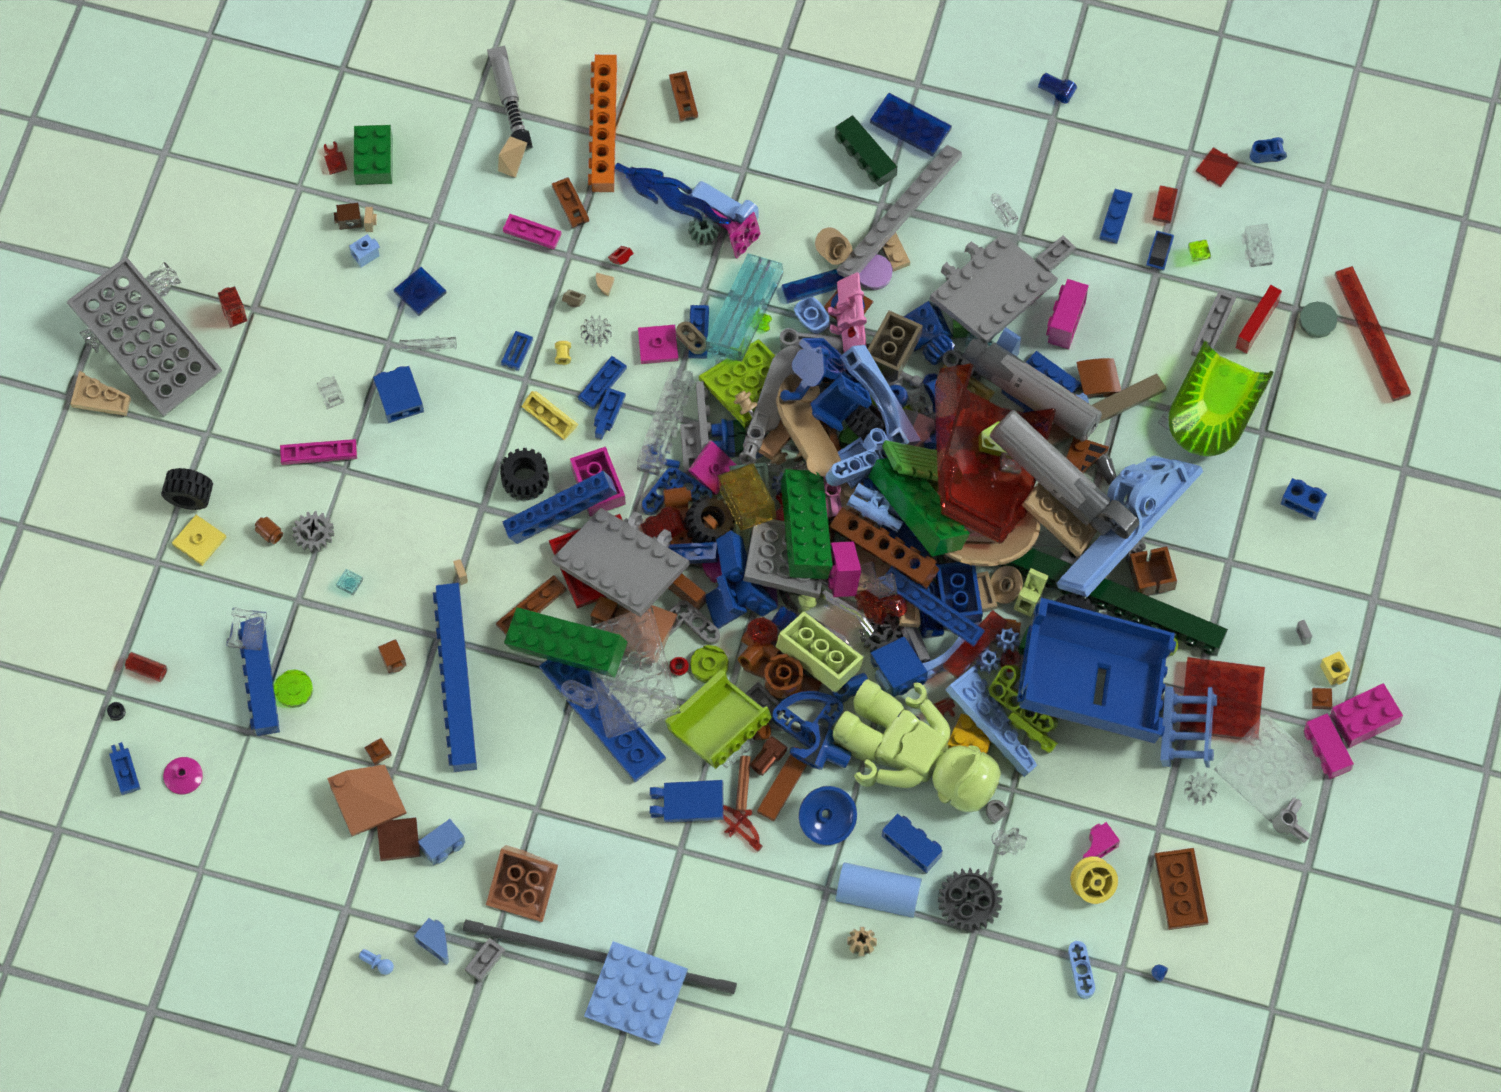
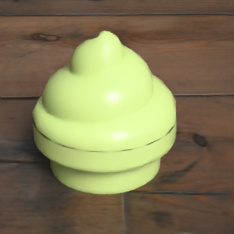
M799 595L798 600L801 610L805 612L815 607L817 598Z

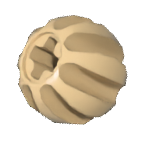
M860 927V931L853 929L850 932L851 937L847 938V944L851 946L849 950L853 954L859 952L858 956L863 957L865 956L864 952L870 955L874 951L873 947L877 945V939L873 937L875 935L871 929L865 931L866 927Z

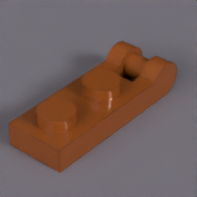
M687 71L669 74L680 121H685L686 118L690 117L693 119L698 118ZM690 107V110L684 111L683 108Z
M569 177L552 183V188L569 220L570 226L575 228L578 226L577 224L589 222V217ZM579 212L580 216L574 217L573 214Z

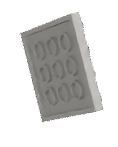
M755 515L743 581L819 598L823 579L793 578L789 576L784 522Z

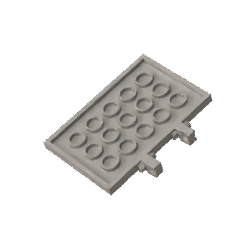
M1001 234L985 249L978 247L972 241L968 243L964 252H968L971 255V261L963 268L955 269L954 266H950L946 262L942 266L941 273L946 276L945 279L947 281L934 291L929 299L976 338L987 344L1054 286L1058 278L1005 235Z
M602 508L552 558L554 565L639 617L652 606L690 565L689 560L668 548L669 542L672 540L671 532L664 529L658 535V538L654 536L652 539L639 531L638 526L643 522L641 514L634 512L629 519L626 518L622 521Z

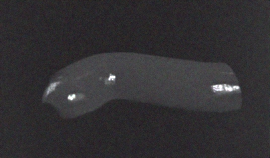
M821 588L819 598L816 599V606L805 611V613L848 646L866 640L874 630L862 613L838 597H833V594ZM778 589L780 598L786 607L798 617L803 612L798 600L801 594Z

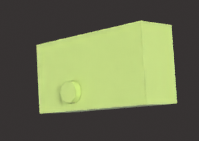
M802 612L779 633L776 644L780 651L788 654L789 657L799 660L806 671L835 693L860 670L863 656L805 612Z

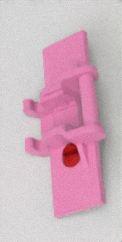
M858 272L837 282L839 300L836 304L837 309L828 307V313L837 317V326L830 325V331L837 335L842 334L844 353L852 346H866L864 325L867 323V320L864 317L862 299L864 292L861 291Z

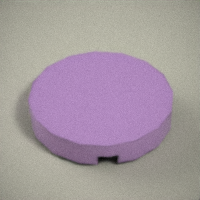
M875 255L859 273L860 285L872 290H879L887 286L892 278L893 268L891 263L885 257Z

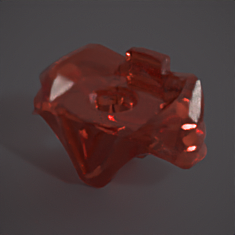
M864 590L854 596L857 599V610L863 608L866 618L873 619L876 624L883 625L887 614H890L892 617H901L907 613L906 601L899 594Z

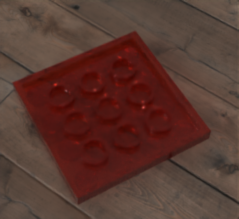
M1187 657L1183 696H1208V687H1212L1214 694H1217V706H1213L1212 736L1252 742L1258 741L1265 667ZM1182 704L1181 714L1207 713V704ZM1180 722L1179 732L1205 733L1206 722Z

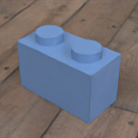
M448 819L418 841L422 852L435 865L444 862L453 851H459L464 846L465 838L452 820Z

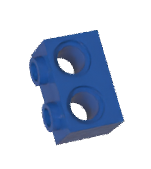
M1292 478L1283 495L1281 505L1316 520L1325 502L1327 493H1324L1320 488H1313L1307 485L1302 480ZM1292 492H1298L1300 495H1293ZM1314 499L1318 503L1314 504L1311 503L1309 500Z

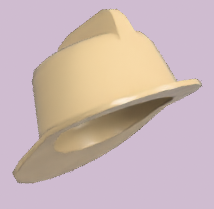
M831 227L822 229L815 239L816 250L833 265L843 263L853 251L848 239L838 230Z

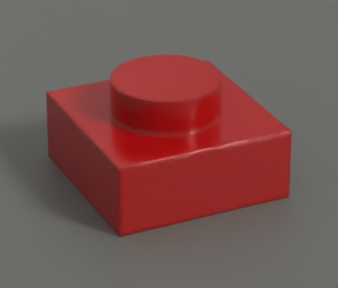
M620 246L608 258L612 263L622 265L628 262L629 257L634 253L631 248Z

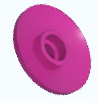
M179 757L172 760L166 766L163 779L170 791L184 795L195 791L200 786L203 772L199 763L194 759ZM180 771L186 772L183 776L179 775Z

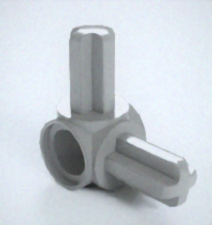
M1292 798L1288 806L1283 808L1278 816L1273 819L1272 824L1277 832L1291 833L1305 843L1309 839L1310 833L1297 824L1296 815L1302 803L1300 799Z

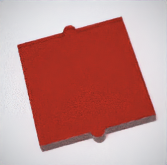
M1213 147L1196 169V172L1205 177L1207 181L1222 187L1239 162L1229 157L1227 153L1224 154Z

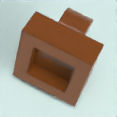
M382 738L364 747L374 765L392 756Z

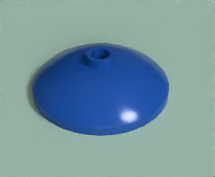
M822 786L812 790L803 799L799 808V824L804 834L813 842L821 845H834L842 842L852 833L857 821V808L851 796L844 790L834 786ZM824 810L828 811V815L826 817L822 816V812Z

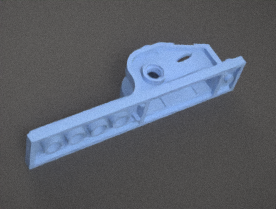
M1154 455L1142 463L1125 467L1112 481L1107 496L1110 498V502L1112 500L1119 501L1136 516L1140 523L1128 539L1120 537L1112 529L1105 535H1100L1057 582L1058 588L1088 597L1203 473L1201 466ZM1127 495V501L1124 503V498ZM1149 501V505L1145 509L1146 502Z

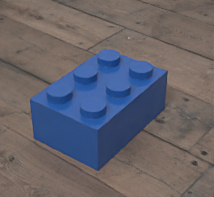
M962 562L937 564L936 566L939 568V571L935 577L939 589V599L972 622L981 623L983 612L975 565Z

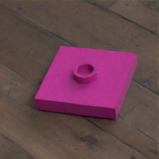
M675 325L638 328L641 364L678 361Z
M709 441L688 471L702 485L709 488L713 495H717L730 477L729 466L736 464L713 441Z

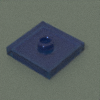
M422 267L393 289L394 293L418 316L423 314L447 293Z

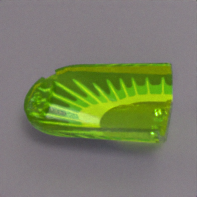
M1204 341L1170 407L1168 424L1174 440L1186 451L1199 456H1216L1229 451L1240 440L1274 372L1271 370L1268 373L1252 371L1220 356L1208 345L1207 341Z

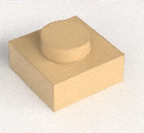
M365 207V231L373 232L374 225H377V214H374L373 207Z

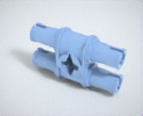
M861 483L857 485L847 505L861 512L863 517L866 516L877 522L878 525L882 526L883 524L898 533L903 524V519L884 495L879 493V490L873 491L861 485Z

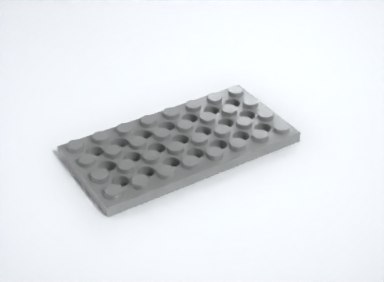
M127 256L67 301L71 309L163 417L222 372L221 367ZM121 278L129 281L126 287H121L118 284ZM108 289L112 290L114 296L106 298L103 292ZM137 292L141 295V298L138 301H133L130 295ZM91 301H97L99 307L93 310L89 308L88 304ZM117 304H124L126 310L118 312L115 307ZM144 307H151L153 313L151 315H144L142 309ZM103 315H108L111 317V322L104 324L100 318ZM130 318H135L138 320V324L131 327L127 321ZM162 321L165 327L161 330L156 329L154 323ZM120 329L123 331V336L116 338L112 334L113 331ZM142 332H147L150 335V339L143 341L139 338V335ZM169 335H174L177 341L170 344L166 341V338ZM131 343L135 346V350L127 352L124 348L125 345ZM158 346L162 349V353L154 355L151 349ZM181 349H186L189 355L186 358H181L178 352ZM139 358H145L148 363L141 367L136 361ZM170 360L174 363V367L166 369L163 366L164 362ZM197 363L201 366V370L193 372L190 366ZM151 372H157L160 377L158 380L152 381L148 376ZM178 375H184L186 381L180 384L176 382L175 378ZM168 386L172 392L169 395H164L160 391L161 388Z

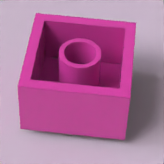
M854 541L831 543L832 569L828 577V588L832 590L833 597L856 596L861 567Z

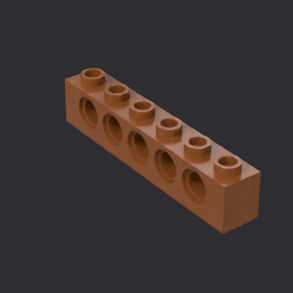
M843 507L830 524L834 532L850 542L854 541V544L927 589L939 571L934 559L926 556V558L922 557L919 550L913 546L910 548L904 545L905 542L898 537L893 539L884 528L880 527L877 529L874 527V523L871 520L859 518V513L849 508V510H846ZM854 524H858L856 530H851ZM870 533H874L872 539L866 540V537ZM889 543L888 548L882 550L883 544ZM905 552L903 558L897 559L899 553ZM920 562V566L918 568H912L914 563Z

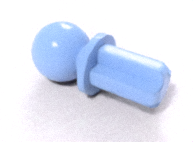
M363 949L359 954V958L362 961L372 965V969H375L377 966L379 972L383 975L390 974L394 969L392 961L389 959L381 960L380 954L375 955L366 949Z

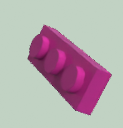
M509 214L503 227L504 233L555 250L562 235L559 230L513 214Z

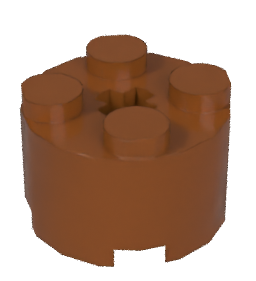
M779 654L770 659V662L764 669L765 687L768 692L776 699H784L800 692L803 684V667L799 660L789 657L788 654Z

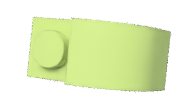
M1032 568L1030 569L1024 586L1018 595L1014 610L1027 616H1032L1035 606L1046 587L1048 575Z

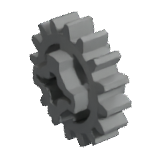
M314 511L313 515L307 512L306 517L300 515L301 521L295 520L296 527H292L293 533H295L293 538L297 540V546L302 545L304 551L309 548L312 553L314 548H316L320 552L321 546L327 548L326 542L332 543L331 537L334 536L333 523H330L329 517L325 518L324 513L318 516L317 511Z

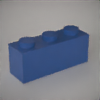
M897 813L882 830V837L927 874L941 859L942 847L938 842L928 839L922 829H916L911 825L912 822L906 816H900Z

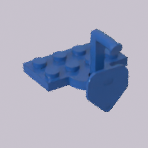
M802 338L799 345L803 349L798 351L792 361V369L802 381L795 392L783 390L780 398L783 401H799L804 397L810 386H818L824 376L836 380L843 375L862 388L864 386L849 373L840 358L841 354L824 338Z

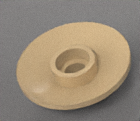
M1003 566L997 569L990 579L994 596L998 603L1007 604L1014 601L1022 590V575L1018 569L1012 566Z

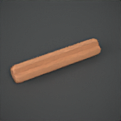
M745 755L740 756L736 799V811L746 812L751 759L750 756Z

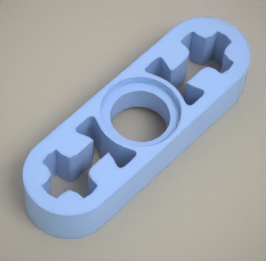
M1074 941L1069 946L1068 955L1076 991L1081 998L1088 999L1095 992V983L1088 952L1083 942ZM1075 947H1078L1079 950H1082L1080 952L1081 960L1077 961V953L1072 952L1074 951ZM1084 965L1087 968V973L1083 975L1078 974L1076 967ZM1084 979H1086V986L1088 988L1091 987L1088 993H1085V990H1081Z

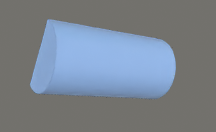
M844 862L840 874L836 901L914 918L922 878Z

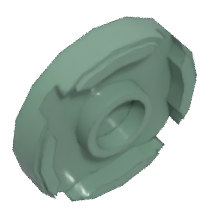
M1312 302L1301 311L1299 322L1301 328L1308 335L1318 338L1326 337L1336 328L1337 314L1325 302Z

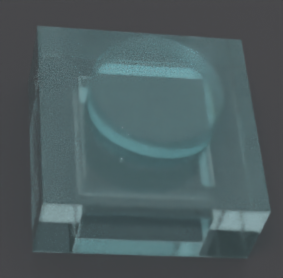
M345 569L336 586L354 595L362 583L363 577Z

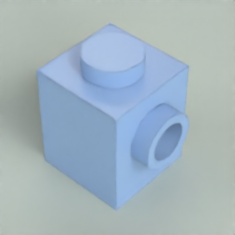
M368 234L349 245L350 253L360 267L365 266L380 256L378 242L374 238L371 239Z

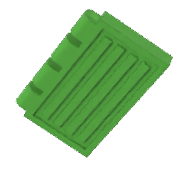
M888 440L884 441L882 447L893 469L897 470L899 474L913 475L914 477L924 479L929 478L930 480L954 485L960 484L962 475L950 453Z

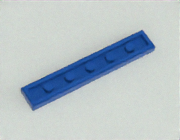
M892 566L880 581L881 584L973 647L985 632L984 629Z

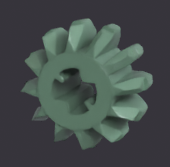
M701 214L700 218L694 216V221L689 222L688 233L691 235L692 241L696 240L698 245L704 242L706 246L707 241L713 243L714 238H718L720 227L717 224L716 218L711 219L710 214L707 217Z

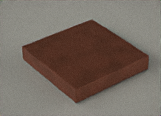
M416 817L390 820L377 826L381 861L420 857Z

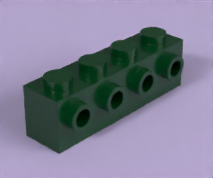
M853 115L835 126L834 137L836 141L844 145L848 155L856 159L860 169L868 173V177L873 183L881 187L897 176V165Z

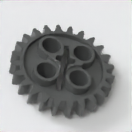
M962 868L960 875L954 871L953 878L947 876L948 883L942 882L944 889H939V894L942 896L938 897V902L941 903L939 910H944L942 917L948 916L947 923L954 921L953 928L959 924L961 925V931L968 927L969 932H971L972 927L979 931L980 925L986 929L987 921L993 924V917L998 918L999 913L997 911H1001L1002 908L999 903H1002L1003 898L998 897L1002 891L996 890L999 884H992L993 876L987 879V872L980 875L979 869L972 873L971 868H969L968 873H965ZM976 884L979 888L972 890L969 888V885ZM954 893H958L962 897L960 899H954L951 895ZM985 900L989 905L982 907L979 902ZM963 910H969L972 914L969 916H965L961 912Z

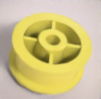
M1091 856L1080 860L1074 866L1070 882L1073 891L1088 903L1099 904L1110 899L1115 893L1118 886V875L1115 869L1105 860Z

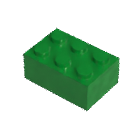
M391 125L354 126V179L356 185L392 184L393 135Z

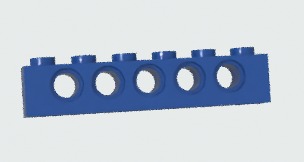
M601 471L502 522L508 538L518 544L616 495L617 491L611 477L604 471Z

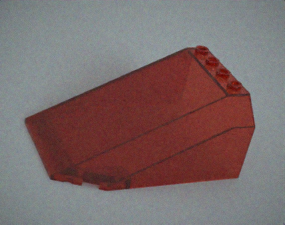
M973 364L940 368L935 384L937 473L941 514L1002 544L1008 534L1012 533L1015 529V525L1027 515V510L1022 504L1034 489L1036 479L1015 460L979 451V435L998 421L1000 422L1012 410L1001 408L967 390ZM1051 408L1030 412L1016 411L1048 441L1056 409Z

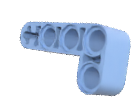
M699 181L689 194V199L697 206L704 208L708 205L733 222L737 221L742 224L752 212H755L757 220L759 218V209L752 201L745 200L743 204H740L703 181Z
M879 428L872 429L863 442L867 451L833 464L825 475L826 482L831 486L844 484L869 474L876 460L888 458L882 447L885 440L889 441L885 432Z

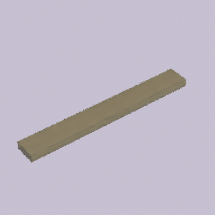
M1156 373L1093 404V407L1102 412L1099 424L1165 392L1167 387ZM1056 424L1038 431L1053 446L1073 437Z

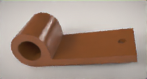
M686 487L663 489L668 531L671 532L672 537L670 544L693 543L691 541L693 538L691 536L688 538L686 535L688 530H684V525L686 524L684 523V518L689 510L688 502L692 501L691 491L687 490Z

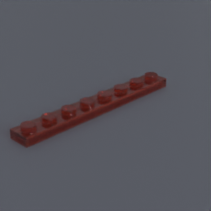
M1353 266L1335 271L1338 284L1392 401L1409 397L1411 391Z

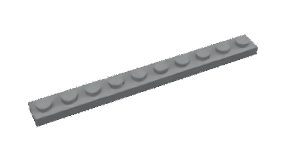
M946 145L851 252L848 258L837 268V273L845 278L856 272L860 273L962 158V152Z

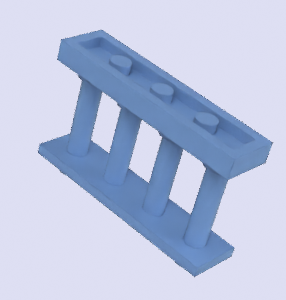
M1165 687L1163 712L1165 731L1162 737L1160 758L1163 767H1171V760H1174V758L1204 759L1205 767L1210 768V761L1214 760V750L1211 749L1213 706H1217V694H1214L1212 687H1208V696H1178V694H1175L1173 687ZM1178 703L1207 704V713L1177 714V712H1174V706L1178 705ZM1177 722H1206L1205 733L1176 732L1173 730V724ZM1176 740H1205L1204 751H1180L1172 748V742Z

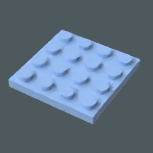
M613 941L584 1017L660 1045L688 968Z

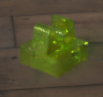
M1207 239L1188 243L1192 262L1211 258Z

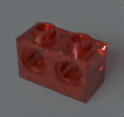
M227 287L218 292L221 308L229 327L232 328L247 322L245 309L236 287Z

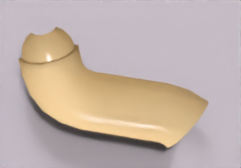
M790 374L784 379L778 390L776 398L778 414L803 456L810 472L814 474L818 472L820 476H825L833 464L840 462L841 459L820 421L812 415L810 403L818 397L820 388L819 386H810L804 397L799 401H783L780 398L781 392L783 390L795 392L802 381L797 374Z

